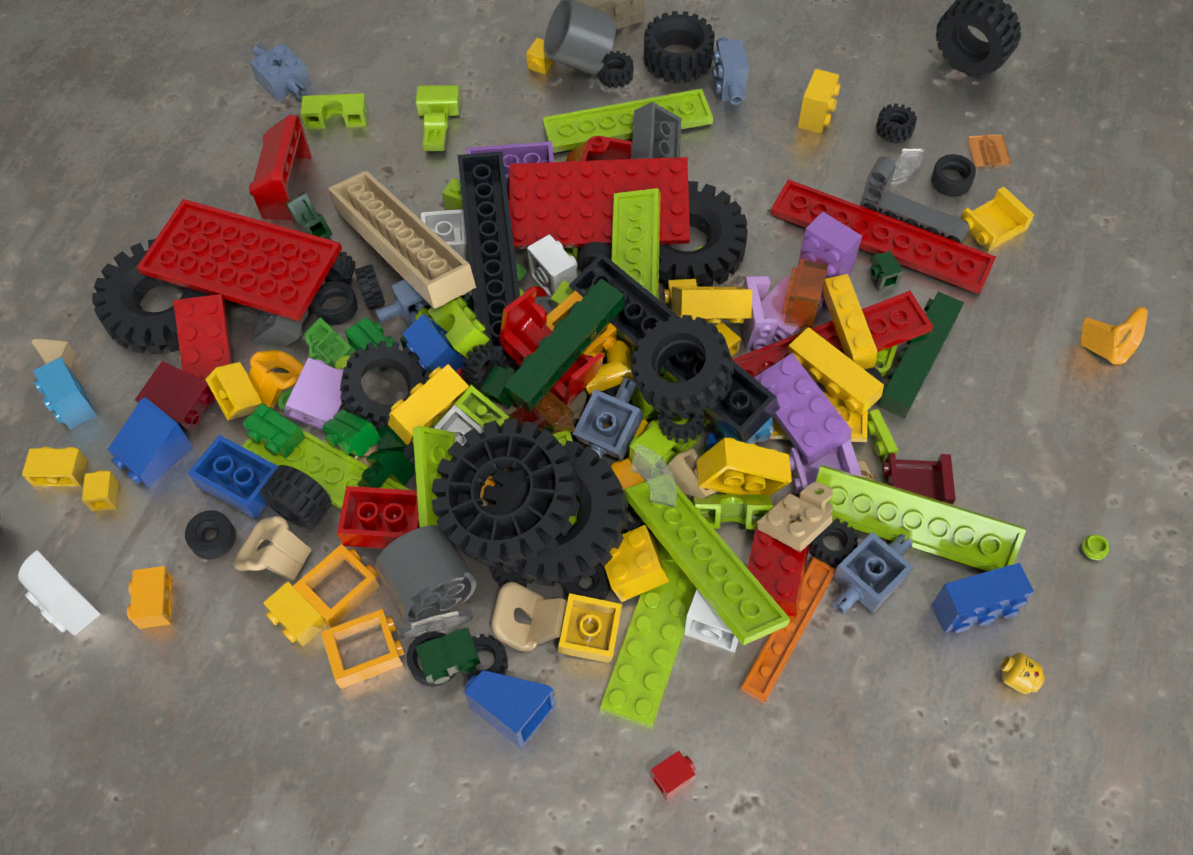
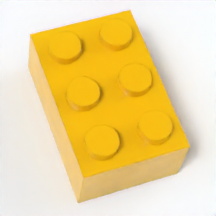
M672 287V311L681 318L682 315H691L693 320L696 317H700L708 323H720L721 318L732 323H743L744 318H752L753 290L744 287Z
M449 364L443 369L440 366L437 367L428 376L430 379L424 385L420 382L410 391L411 395L406 401L400 399L391 407L392 411L389 414L388 425L407 445L413 441L414 427L432 426L455 405L469 386Z
M723 438L697 459L698 487L726 494L772 496L792 482L789 454L778 452L776 449L759 447L753 443L736 441L734 438Z

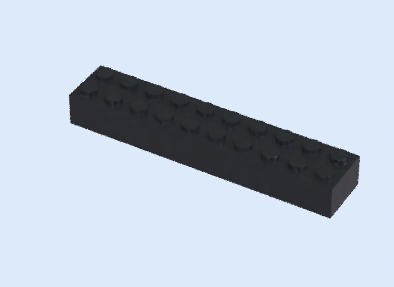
M499 151L458 155L468 260L476 288L472 289L474 313L477 315L475 319H478L486 327L484 332L490 340L485 346L487 345L502 351V355H505L507 358L505 362L513 363L515 361L506 353L499 341L503 309L520 297L503 153Z
M603 253L568 285L572 293L577 291L583 298L588 288L593 284L596 285L600 279H603L625 295V307L612 320L611 324L617 329L616 334L635 351H637L635 344L638 339L643 340V333L648 328L652 330L656 327V322L660 320L666 322L669 320L668 317L675 315L677 319L681 318ZM693 351L680 352L665 362L661 373L672 383L685 382L695 377L701 371L706 358L702 354ZM732 360L734 374L731 377L733 381L730 388H725L726 396L723 400L717 399L715 401L717 406L710 410L707 407L704 410L737 439L746 443L780 407L777 397Z

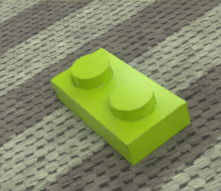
M879 409L869 411L867 435H871L876 455L880 456L882 461H886L889 453H895L896 456L898 448Z

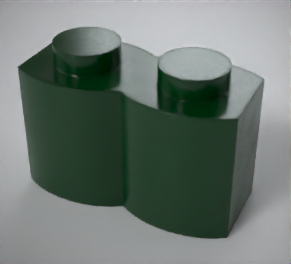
M469 628L456 630L416 647L428 683H444L450 679V675L457 672L461 674L470 673L481 663Z

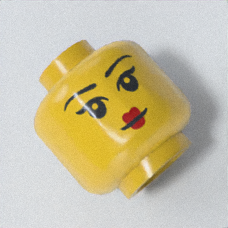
M1016 653L1012 657L1006 656L1000 665L1002 681L1021 694L1035 693L1044 683L1043 667L1024 653Z

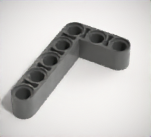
M879 157L868 175L860 206L963 244L969 232V225L959 218L889 192L896 164L889 157Z

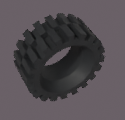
M672 11V15H668L666 12L662 14L661 19L658 16L653 18V23L649 22L644 32L643 59L645 67L648 66L650 73L655 72L656 78L664 77L665 82L673 79L675 80L674 83L680 84V80H685V83L691 82L692 77L695 80L699 79L700 73L705 75L712 66L715 33L712 31L711 24L706 25V19L701 18L699 20L697 14L693 13L692 16H689L686 11H683V14H678V11ZM671 45H684L693 49V51L674 53L664 48Z
M380 341L378 347H375L374 343L371 342L366 345L365 351L360 347L355 351V356H350L347 360V365L344 367L342 374L340 399L341 403H345L344 410L371 422L373 426H376L377 432L379 427L389 426V414L394 404H380L370 399L362 388L361 379L363 375L370 369L379 366L391 367L404 376L408 385V394L403 398L404 401L408 399L411 395L410 391L421 382L424 385L429 380V377H425L427 371L422 366H419V356L416 354L412 358L410 356L411 350L407 346L403 351L398 349L400 343L393 342L392 347H387L386 341Z

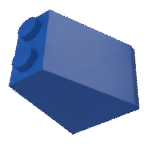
M144 397L140 400L107 450L114 457L111 459V462L119 470L122 471L125 468L129 471L127 475L136 484L142 482L149 488L186 455L193 446L178 423Z
M482 670L478 676L474 675L465 686L466 690L464 693L470 709L520 749L556 706L554 690L549 685Z

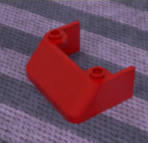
M287 115L269 128L263 135V147L253 182L249 185L250 195L253 196L262 219L294 220L285 205V202L290 200L287 184L294 158H312L299 115Z
M593 136L570 152L566 162L631 159L632 141Z
M534 286L503 309L499 341L506 353L520 367L524 358L529 354L532 355L537 350L540 341L553 332L546 325V310L540 304L537 305L535 303L537 289ZM601 352L595 357L586 354L580 355L577 361L547 394L560 407L566 408L598 374L604 355Z

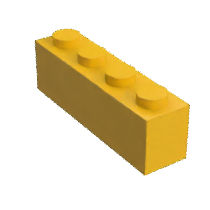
M844 274L825 279L823 296L845 355L863 369L875 367L878 351L849 275Z
M808 327L789 345L788 355L793 353L815 382L819 381L832 396H838L851 411H857L863 415L882 397L884 384Z

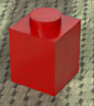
M677 751L652 768L650 777L665 800H668L694 782L696 767L687 755L683 757L680 751Z

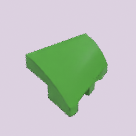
M321 317L304 334L306 343L310 347L308 351L310 358L321 360L335 368L336 361L346 355L351 356L356 351Z

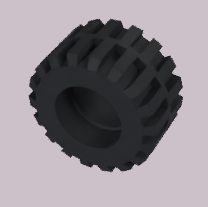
M279 465L260 489L262 498L276 513L291 523L308 529L315 526L332 503L328 493L319 483L304 472L287 465Z

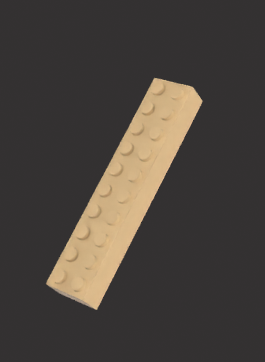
M364 171L328 188L335 210L434 309L476 288L470 264L368 171Z

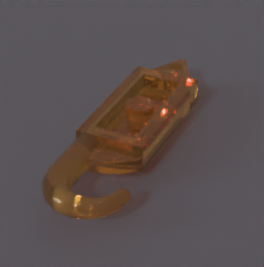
M549 391L532 412L555 432L557 430L575 432L572 410Z

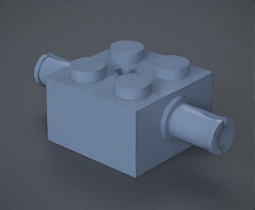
M722 37L716 41L717 50L713 52L715 66H712V77L716 79L715 89L716 93L720 94L721 102L730 101L733 105H739L746 98L749 65L742 39L728 40L726 37Z
M258 43L261 49L256 45L253 47V54L257 57L249 61L255 80L276 101L283 99L291 93H294L297 98H302L298 92L303 96L307 94L305 86L311 82L306 65L284 43L269 51L261 43Z
M401 280L391 286L395 298L394 303L375 310L381 324L400 316L408 329L416 321L415 316L421 308L430 309L432 306L406 280Z
M625 377L615 397L594 389L573 432L578 441L587 444L598 453L600 458H602L603 454L606 455L607 453L623 460L644 417L640 408L628 404L637 385L635 381L630 380L629 382V379ZM612 422L613 425L611 427L608 426L606 429L605 424H611Z
M872 532L838 565L833 579L843 586L845 590L831 602L832 607L836 610L840 606L838 613L844 615L859 600L874 613L907 580L914 568L902 557L913 545L910 538L904 542L903 539L906 535L899 534L890 545H887Z

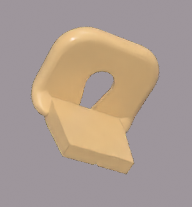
M277 515L261 519L254 526L239 550L234 566L239 571H260L267 568L290 581H294L311 549L289 531V525L283 517ZM264 540L270 541L269 546L257 551L259 545Z
M508 582L500 588L492 618L493 634L501 643L518 651H532L537 647V644L560 637L567 601L563 598L545 599L539 593L519 583ZM517 607L532 618L531 625L518 623L514 619V610Z

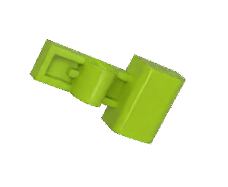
M418 85L416 106L418 116H424V151H445L449 116H459L461 102L460 85Z

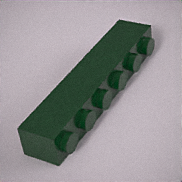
M600 279L596 285H591L585 297L572 306L567 317L560 319L555 325L554 331L540 341L537 350L532 355L529 354L524 358L521 367L516 373L513 372L507 377L504 385L507 396L530 413L577 361V358L586 351L625 307V295L603 279Z
M939 291L934 300L929 298L924 311L927 312L926 316L932 323L933 329L929 333L906 342L909 347L907 350L902 348L897 358V361L900 362L898 367L893 365L887 379H890L888 385L884 383L878 407L904 419L906 418L957 320L964 302Z

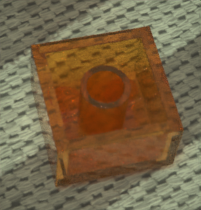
M799 259L798 267L792 268L782 309V314L786 315L784 324L804 329L808 327L813 328L828 265Z

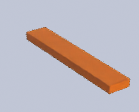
M813 557L805 571L797 617L788 616L790 618L788 626L770 634L742 684L741 691L765 704L833 579L836 568Z

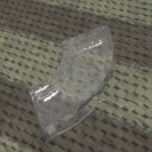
M902 149L900 158L895 161L896 168L890 185L905 182L914 173H917L924 157V149Z
M637 444L631 471L641 475L647 482L651 502L675 507L677 489L674 476L669 467L657 453Z
M471 609L455 611L411 623L397 629L399 639H412L426 632H438L457 628L473 619Z

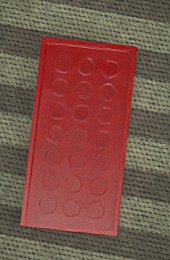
M688 157L510 164L509 209L514 249H527L528 246L549 234L555 241H559L563 248L582 247L589 242H602L612 246L614 193L658 188L661 192L659 245L690 244Z
M182 199L136 269L140 274L209 295L222 294L226 300L300 322L341 252L342 246L336 241Z

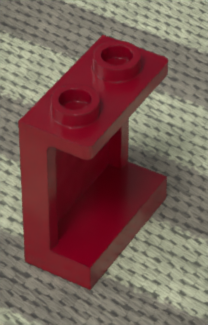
M161 361L135 398V401L139 403L141 399L146 397L185 430L191 432L194 426L199 424L201 416L207 407L213 403L215 396L207 382Z
M889 453L887 460L883 461L882 475L886 476L887 483L885 484L952 505L955 502L951 454H940L937 461L899 460L896 459L895 453Z

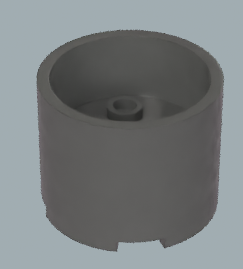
M561 0L555 8L546 30L544 40L545 57L594 75L604 66L602 60L606 56L607 50L611 51L616 33V22L612 21L611 14L576 0Z
M438 525L421 527L397 538L380 553L375 564L376 570L404 623L413 621L415 626L436 621L450 614L448 609L455 606L461 599L462 601H467L474 593L477 585L456 545L448 539V536Z

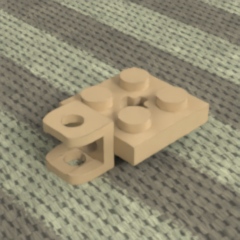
M814 482L800 492V498L789 493L757 522L758 530L801 552L832 523L831 513L833 506L827 502L832 498L833 490L819 482ZM816 491H822L823 493H822V494H815L814 492H816Z

